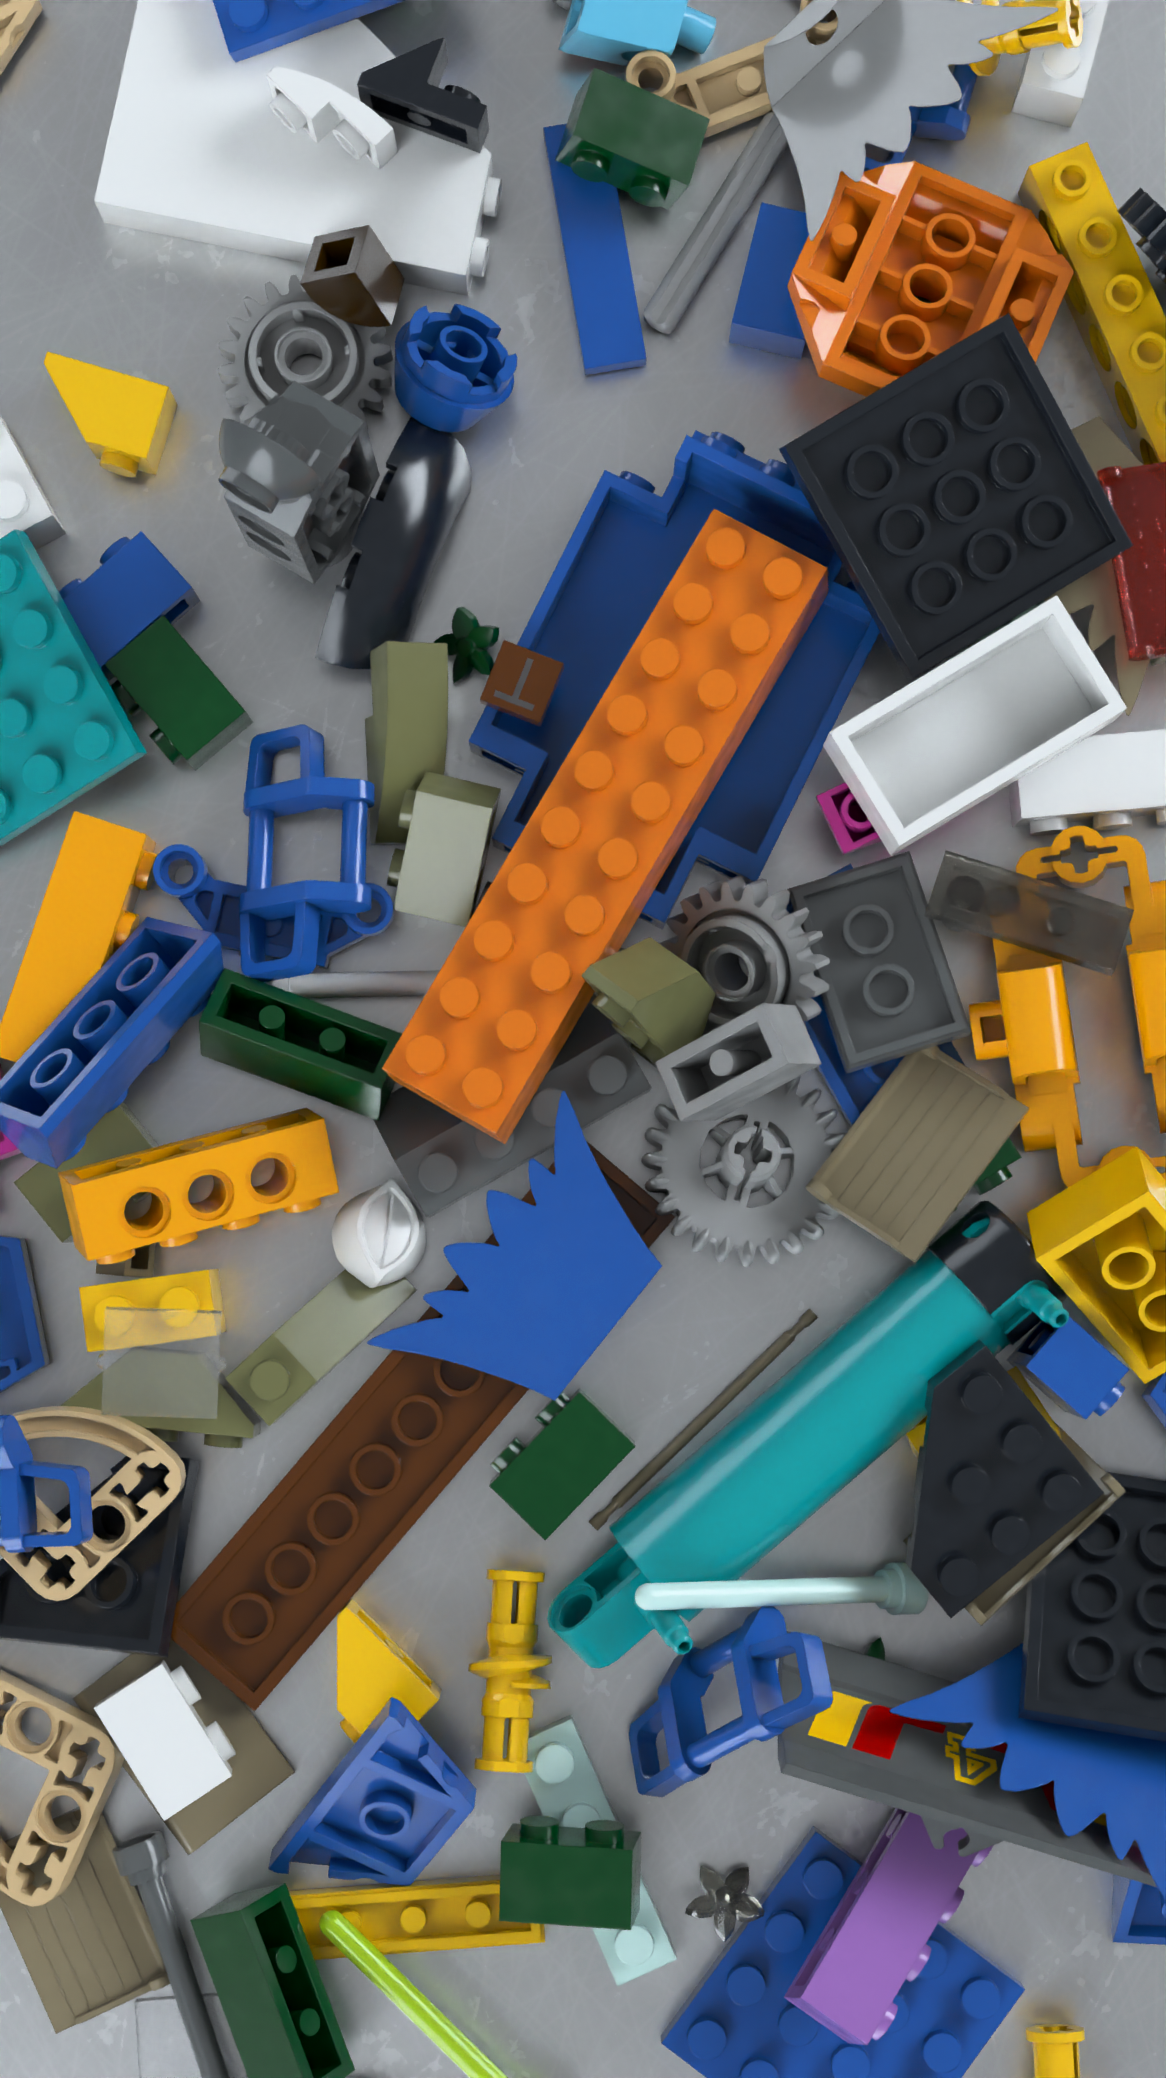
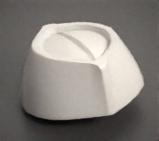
M389 1178L384 1184L360 1193L343 1205L336 1215L332 1227V1243L337 1259L346 1271L369 1288H375L398 1281L415 1270L422 1260L426 1248V1231L422 1215L416 1205L396 1183L395 1179Z

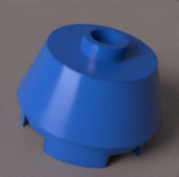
M454 304L450 313H429L427 306L418 309L411 320L400 328L395 339L394 389L396 397L404 410L415 420L432 429L443 432H462L473 427L502 404L513 390V374L517 367L516 353L508 355L506 348L497 339L501 331L499 325L484 314L460 304Z

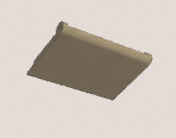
M938 1046L905 1055L805 1188L814 1197L916 1263L1029 1111V1107L1011 1097L1002 1088L942 1052Z
M171 1639L168 1657L130 1654L76 1695L73 1700L82 1711L100 1719L94 1710L95 1705L99 1701L157 1663L164 1660L171 1671L180 1665L184 1668L202 1698L193 1704L194 1709L206 1727L217 1721L236 1752V1755L227 1760L232 1768V1776L163 1821L185 1852L190 1855L294 1774L295 1771L244 1702ZM124 1759L123 1768L160 1816L129 1764Z
M80 1807L53 1818L55 1825L61 1830L75 1831L81 1820ZM103 1813L100 1815L73 1879L64 1893L44 1905L32 1907L21 1904L0 1890V1908L56 2034L76 2024L90 2020L151 1990L156 1991L170 1984L146 1910L136 1887L130 1886L127 1876H120L112 1853V1849L117 1845ZM21 1834L5 1841L13 1851ZM50 1844L45 1856L41 1860L27 1865V1868L35 1873L32 1883L35 1887L38 1888L48 1881L52 1882V1878L44 1873L46 1863L51 1853L60 1848L67 1851V1847Z

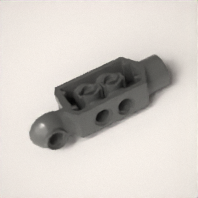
M295 380L282 395H275L268 405L255 415L248 426L232 419L223 418L219 432V452L225 469L218 478V481L227 489L224 498L248 546L315 584L326 568L339 563L352 551L353 547L351 544L359 526V518L380 476L365 421Z

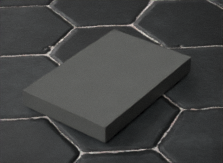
M910 851L787 889L790 892L789 904L792 912L805 907L809 910L806 920L801 925L803 932L822 931L823 937L817 943L811 945L810 949L813 954L828 957L830 963L815 970L814 976L829 984V990L820 994L846 1074L970 1035L971 1029Z

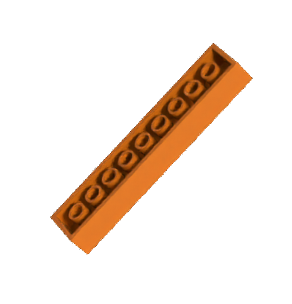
M716 509L712 510L383 1065L382 1070L395 1082L501 1143L506 1144L595 992L582 977L583 973L590 965L617 953L825 600L828 594L827 567Z

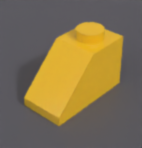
M47 351L44 365L86 443L95 457L100 459L99 465L112 473L125 477H136L137 470L156 475L178 406L170 388Z
M351 1598L337 1615V1710L345 1717L340 1722L341 1728L356 1743L391 1697L401 1701L415 1719L419 1721L439 1700L442 1689Z

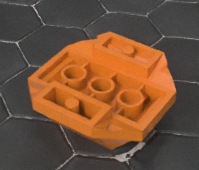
M910 161L888 164L864 171L859 182H854L843 171L840 172L827 215L814 240L810 241L808 236L791 272L787 288L818 377L867 397L1008 313L1036 363L1074 274V270L1063 254H1057L1047 232L1031 210L921 163ZM915 296L926 298L931 303L922 302Z

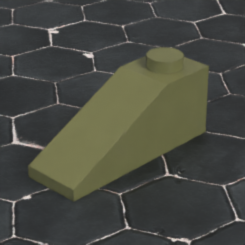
M345 1269L266 1339L225 1379L268 1426H271L407 1301L417 1289L406 1277L390 1284L369 1288Z

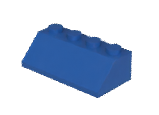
M146 917L0 1080V1130L26 1157L57 1169L63 1161H67L75 1156L84 1146L87 1138L86 1135L105 1113L114 1110L125 1100L129 1092V1086L140 1073L167 1052L170 1046V1039L183 1024L206 1007L211 993L215 989L224 970L221 942L214 933Z

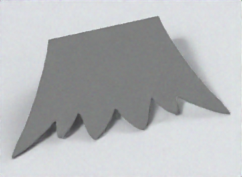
M813 0L764 46V76L771 108L785 133L798 170L805 202L810 241H813L827 215L840 172L843 171L854 182L861 180L866 162L865 144H872L893 152H904L907 150L911 139L912 120L910 106H941L959 101L962 98L961 89L949 70V65L971 64L991 58L993 52L980 44L979 41L1030 25L1058 11V8L991 6L954 0ZM831 10H834L837 14L838 23L832 37L823 44H811L806 37V31L820 22Z

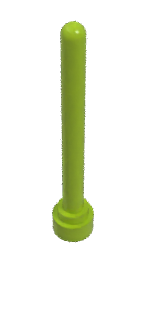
M330 1910L321 1916L319 1921L321 1932L468 2077L508 2078L340 1912Z

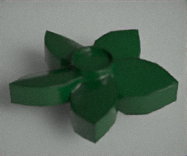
M458 607L452 619L453 633L445 634L434 641V643H447L448 655H456L453 664V684L462 682L469 677L473 667L481 674L490 675L494 661L487 650L495 645L499 636V627L491 625L480 626L473 613L465 607Z

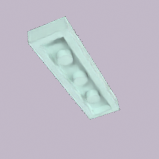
M572 1714L529 1733L527 1760L534 1762L533 1772L524 1774L542 1815L558 1819L559 1826L585 1828L587 1822L595 1820L618 1822ZM640 1872V1910L632 1929L592 1928L617 1986L677 1960L675 1949Z

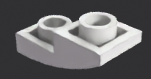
M274 66L266 74L273 98L269 105L278 119L292 132L297 133L302 128L318 143L332 130L338 142L350 155L357 160L365 155L379 169L398 153L394 128L367 105L339 87L315 76L280 66Z

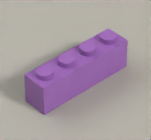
M895 1808L784 1998L849 2044L868 2045L871 2038L879 2040L886 2033L896 2016L898 2006L893 2003V2000L905 1979L909 1982L913 1981L929 1959L931 1947L926 1943L937 1923H946L959 1907L964 1896V1890L959 1885L971 1865L974 1867L979 1866L988 1856L993 1846L966 1857L960 1856L958 1853V1841L966 1837L967 1833L963 1828H958L946 1832L943 1836L944 1847L936 1849L931 1842L921 1816Z

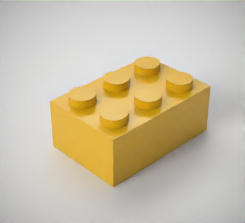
M1136 1146L1026 1214L1036 1260L1143 1383L1146 1384L1166 1372V1180Z

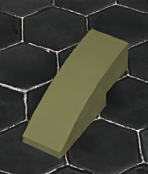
M386 641L370 651L373 715L365 719L367 778L375 786L374 806L369 808L371 845H406L409 829L398 826L406 790L416 791L426 771L444 775L448 728L447 643Z

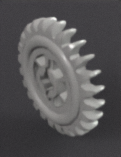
M801 1075L716 1121H680L675 1109L663 1104H659L655 1108L656 1118L666 1129L651 1127L645 1132V1139L651 1145L660 1149L657 1152L646 1153L641 1159L645 1167L660 1173L646 1182L645 1189L653 1193H665L666 1198L657 1205L655 1213L660 1216L676 1213L678 1219L671 1229V1234L679 1236L690 1229L695 1232L692 1243V1250L694 1252H700L709 1242L715 1244V1258L717 1262L723 1263L730 1251L737 1249L742 1265L749 1267L753 1263L756 1249H760L768 1263L776 1264L780 1257V1243L792 1254L799 1255L804 1249L799 1232L811 1239L818 1240L824 1235V1229L819 1225L815 1216L833 1220L840 1214L814 1197L805 1187L846 1133L828 1134L825 1131L838 1114L836 1109L818 1114L812 1110L821 1096V1089L817 1088L801 1098L796 1095ZM736 1119L745 1120L743 1127L738 1128L732 1134L718 1127L720 1124ZM767 1127L775 1131L785 1143L786 1148L779 1147L777 1139L767 1131ZM709 1134L722 1148L716 1158V1163L701 1169V1147ZM755 1135L751 1151L754 1152L753 1162L758 1165L750 1172L741 1185L739 1199L736 1201L734 1199L737 1187L743 1180L746 1171L743 1168L744 1157L739 1154L743 1148L747 1147ZM790 1158V1180L783 1192L774 1179L773 1174L776 1172L780 1160ZM718 1176L719 1181L727 1189L724 1200L720 1199L711 1190L704 1178ZM761 1188L774 1199L773 1202L759 1207H747L750 1194L759 1191Z

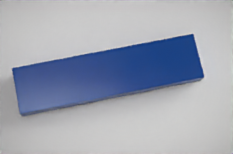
M567 124L543 127L585 375L645 366L647 358L617 187L604 181L592 182L576 175L571 167L555 161Z

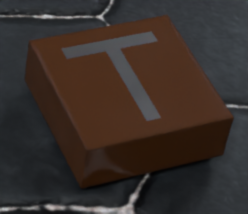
M504 640L480 697V702L541 727L564 670V663Z

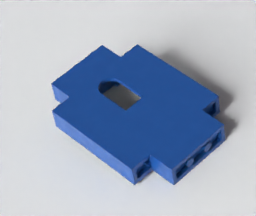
M695 430L692 437L686 435L675 457L673 476L662 497L653 493L655 487L649 481L634 473L622 471L620 476L604 470L517 643L518 646L564 663V670L541 727L486 706L468 741L472 753L522 777L492 836L493 846L509 854L713 509L827 567L828 594L638 917L661 929L664 928L696 863L729 879L742 876L746 886L758 880L815 765L823 744L832 730L880 633L853 582H848L846 587L835 582L843 564L788 465L774 459H769L766 464L744 454L745 447L740 442L720 432H711L710 436H707Z

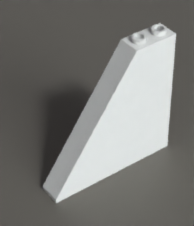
M138 0L94 202L105 224L301 263H307L315 236L370 225L405 278L404 283L469 296L473 275L483 277L486 269L490 239L482 238L481 234L485 215L496 217L501 197L502 179L493 177L492 154L484 146L481 152L478 153L386 118L383 119L394 128L398 153L381 169L377 168L365 155L359 160L350 155L338 142L332 130L316 143L302 128L297 133H294L278 119L269 105L273 98L266 76L274 66L289 68L315 76L339 87L360 100L357 83L361 73L396 58L359 18L235 63L229 54L213 0Z

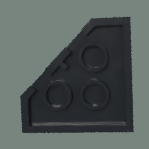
M980 1340L975 1342L928 1381L925 1408L928 1412L924 1444L919 1448L913 1495L916 1501L912 1536H908L905 1563L950 1618L960 1612L1104 1494L987 1346Z
M126 1456L112 1467L110 1471L113 1474L91 1491V1497L131 1458ZM180 1457L185 1466L186 1478L184 1487L177 1497L85 1587L69 1599L60 1601L45 1599L2 1558L0 1560V1640L168 1657L199 1462L191 1458ZM143 1462L140 1467L143 1469L145 1476L128 1495L125 1493L122 1484L119 1483L114 1487L116 1491L132 1500L139 1515L142 1517L148 1512L136 1504L156 1486L164 1492L169 1490L164 1479L170 1471L162 1463L151 1468ZM70 1503L56 1514L63 1523L70 1518ZM103 1505L98 1506L92 1511L93 1532L96 1536L108 1541L122 1536L125 1530V1519L117 1508ZM34 1547L31 1552L23 1553L30 1560L40 1550L52 1564L46 1574L53 1582H56L61 1577L67 1578L71 1583L75 1581L69 1573L75 1562L67 1554L57 1560L43 1547Z

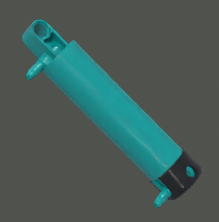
M980 1201L929 1244L926 1248L927 1251L916 1263H912L609 1526V1529L618 1543L557 1595L548 1610L547 1620L549 1627L591 1668L599 1669L611 1665L653 1629L657 1630L666 1645L672 1647L675 1653L680 1655L688 1653L693 1646V1640L689 1636V1630L679 1615L690 1622L704 1609L643 1610L635 1601V1592L639 1586L645 1583L738 1580L927 1416L928 1411L925 1408L928 1381L975 1342L980 1340L996 1356L1006 1346H1013L1041 1320L1055 1328L1064 1326L1069 1319V1313L1063 1308L1062 1302L1068 1295L1036 1260L1032 1241L1006 1214L990 1201Z

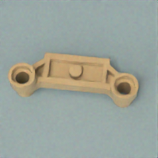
M801 0L799 13L813 0ZM831 10L822 19L829 23L818 22L806 31V37L811 44L820 45L832 37L838 23L837 14L834 10ZM775 36L681 73H676L673 62L664 53L656 50L642 51L629 61L626 68L625 81L642 89L648 87L655 88L656 91L651 93L709 118V124L704 138H707L773 111L764 76V46Z

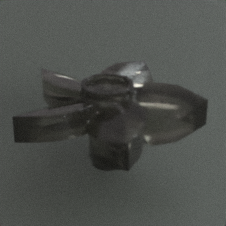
M700 1866L699 1882L705 1895L695 1898L687 1906L685 1914L696 1918H708L714 1915V1930L724 1942L733 1933L736 1919L740 1922H752L764 1916L765 1911L758 1900L746 1894L749 1886V1867L731 1872L724 1884L718 1874Z

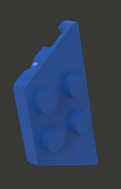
M391 1697L274 1846L268 1869L275 1873L289 1874L291 1862L328 1865V1878L343 1880L369 1878L378 1883L410 1886L473 1811L477 1789L402 1702Z

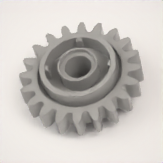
M291 275L288 285L289 293L286 295H281L271 282L266 283L265 292L268 302L265 305H260L256 300L246 296L243 301L250 319L244 321L240 318L229 317L227 323L231 332L238 340L221 341L218 346L222 356L233 362L218 368V374L222 383L235 385L225 393L230 408L246 405L239 416L241 423L248 426L255 415L265 408L275 395H282L295 380L364 420L368 429L365 415L361 409L367 407L371 410L382 411L384 408L382 397L373 388L391 387L393 382L391 373L382 367H378L393 360L391 346L376 344L386 335L385 327L361 326L331 315L317 305L303 291L296 275ZM302 354H315L322 359L319 368L309 375H298L290 370L292 362Z
M736 876L722 882V884L716 881L699 888L700 894L697 893L680 902L684 913L667 920V925L677 936L660 944L699 971L716 993L703 1035L762 1003L796 1005L803 1022L821 1013L820 1006L812 997L828 991L829 984L814 976V971L829 964L830 959L824 955L811 952V945L817 943L823 937L822 931L803 932L801 925L806 920L809 910L805 907L788 913L786 910L790 898L788 890H782L768 897L766 879H759L746 886L743 877ZM739 956L745 961L749 976L741 969Z

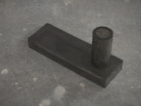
M946 850L924 916L941 921L945 927L952 931L961 932L969 930L1112 976L1116 969L1134 910Z

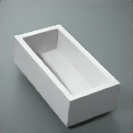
M1056 595L830 731L823 747L892 856L1111 724L1127 707Z

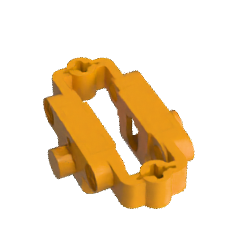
M1072 826L1064 829L1055 837L1051 846L1032 849L1020 857L1016 865V879L1020 902L989 907L1000 999L969 1004L970 1024L977 1061L1009 1057L1016 1100L1029 1107V1111L1020 1122L1025 1153L1056 1148L1060 1175L1067 1187L1082 1180L1135 1146H1120L1111 1149L1103 1156L1099 1165L1080 1166L1077 1145H1083L1074 1085L1081 1084L1063 961L1061 955L1055 956L1046 898L1040 899L1038 881L1040 879L1057 877L1063 884L1071 888L1085 889L1099 882L1104 877L1107 869L1123 866L1127 868L1129 885L1123 886L1132 944L1126 945V954L1145 1075L1151 1074L1160 1134L1166 1133V880L1149 881L1146 854L1143 846L1137 839L1127 835L1103 838L1096 830L1087 826ZM1076 842H1084L1087 852H1097L1098 858L1088 861V871L1084 873H1075L1072 863H1061V857L1070 855L1072 851L1071 844ZM1141 1150L1154 1167H1165V1171L1160 1174L1166 1180V1156L1150 1158L1145 1151Z

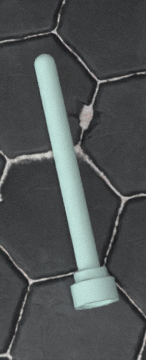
M905 1562L888 1563L884 1569L878 1570L874 1576L645 1583L637 1588L635 1601L643 1610L876 1603L879 1608L886 1609L891 1615L920 1614L925 1609L929 1591Z

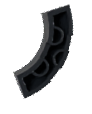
M412 416L386 462V468L389 470L382 480L376 499L370 497L351 546L361 550L362 554L356 552L353 555L344 574L341 586H336L315 656L316 659L349 669H371L370 651L386 641L409 642L436 562L452 525L470 493L472 469L464 447L451 432L432 429L418 422Z

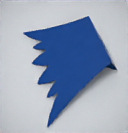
M565 1091L561 1093L556 1116L554 1142L555 1174L551 1173L534 1158L529 1160V1182L536 1206L507 1193L489 1190L487 1192L486 1206L490 1224L499 1246L465 1242L450 1244L443 1249L451 1267L469 1291L442 1290L425 1294L423 1300L441 1313L443 1317L392 1329L367 1341L368 1345L421 1354L461 1364L509 1380L555 1401L660 1270L662 1265L642 1240L605 1180L588 1146L575 1111Z
M1023 1643L984 1668L954 1684L890 1709V1712L893 1714L917 1720L944 1723H972L973 1726L961 1742V1746L964 1748L983 1749L1006 1743L1007 1749L1000 1771V1788L1002 1790L1012 1792L1024 1791L1054 1781L1053 1791L1059 1824L1067 1837L1078 1834L1103 1813L1106 1814L1108 1836L1117 1858L1123 1860L1133 1841L1136 1840L1143 1860L1166 1902V1742L1018 1718Z

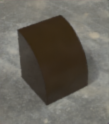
M370 225L315 236L300 284L317 305L339 319L361 326L387 327L392 326L405 278Z

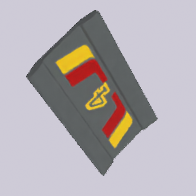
M822 1641L833 1701L828 1709L786 1728L778 1735V1761L781 1773L920 1815L931 1842L936 1849L944 1847L943 1836L946 1832L963 1828L967 1836L958 1841V1853L962 1857L1006 1841L1157 1887L1143 1860L1136 1840L1133 1841L1123 1860L1117 1858L1109 1840L1106 1814L1103 1813L1098 1816L1084 1830L1074 1836L1067 1837L1063 1833L1055 1807L1054 1781L1024 1791L1012 1792L1002 1790L1000 1788V1771L1007 1749L1006 1743L983 1749L964 1748L961 1746V1742L973 1726L972 1723L924 1721L899 1716L890 1712V1709L936 1692L956 1682ZM796 1653L779 1658L778 1676L784 1704L799 1697L802 1691Z

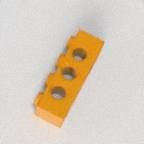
M302 1108L58 1173L75 1248L87 1261L96 1259L98 1264H114L128 1260L136 1254L135 1248L157 1242L162 1247L184 1245L198 1238L197 1231L222 1225V1228L225 1230L246 1228L260 1221L259 1214L283 1208V1211L286 1213L308 1211L321 1204V1197L339 1193L325 1120L308 1108ZM273 1158L275 1170L271 1179L263 1185L252 1186L251 1173L255 1165L263 1159ZM203 1175H212L214 1185L210 1195L203 1201L189 1202L188 1191L193 1181ZM139 1192H150L152 1202L147 1213L138 1219H125L124 1210L127 1201Z

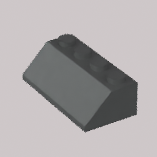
M595 992L506 1144L501 1143L404 1086L390 1094L379 1121L374 1120L394 1162L426 1217L434 1216L523 1165L531 1158H535L554 1147L556 1116L562 1091L566 1092L582 1130L650 1092L651 1085L622 1035L612 1027L613 1021L592 1004L597 997Z

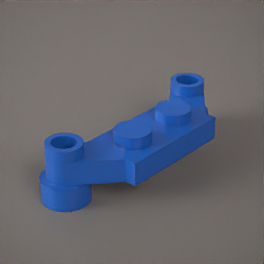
M175 844L163 849L157 855L153 864V875L158 886L170 896L178 898L204 931L214 933L221 942V948L241 952L239 895L246 892V886L214 880L208 873L203 857L187 845ZM191 865L193 867L192 878L184 884H177L175 881L177 870L182 866ZM365 883V885L372 889V903L381 906L380 916L373 922L361 921L360 913L320 911L316 967L327 969L329 958L334 954L367 937L379 935L389 928L394 919L395 910H393L394 903L384 888L377 884ZM295 916L264 921L265 957L281 959L291 953Z

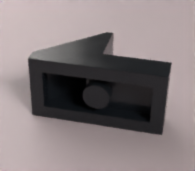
M445 38L432 41L361 73L357 83L360 101L375 111L380 117L472 151L481 152L489 132L487 105L482 104L475 94L462 87L447 85L444 89L438 88L448 62Z

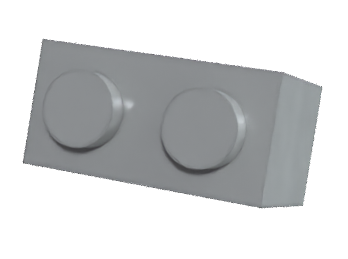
M762 1003L655 1062L680 1121H716L822 1064L796 1005Z

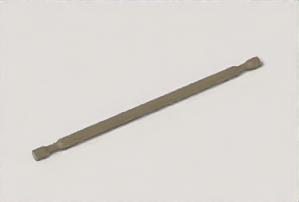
M809 1308L791 1330L784 1332L613 1497L612 1502L603 1511L598 1512L589 1523L598 1531L616 1509L626 1504L795 1340L796 1335L804 1328L809 1327L818 1318L817 1315Z

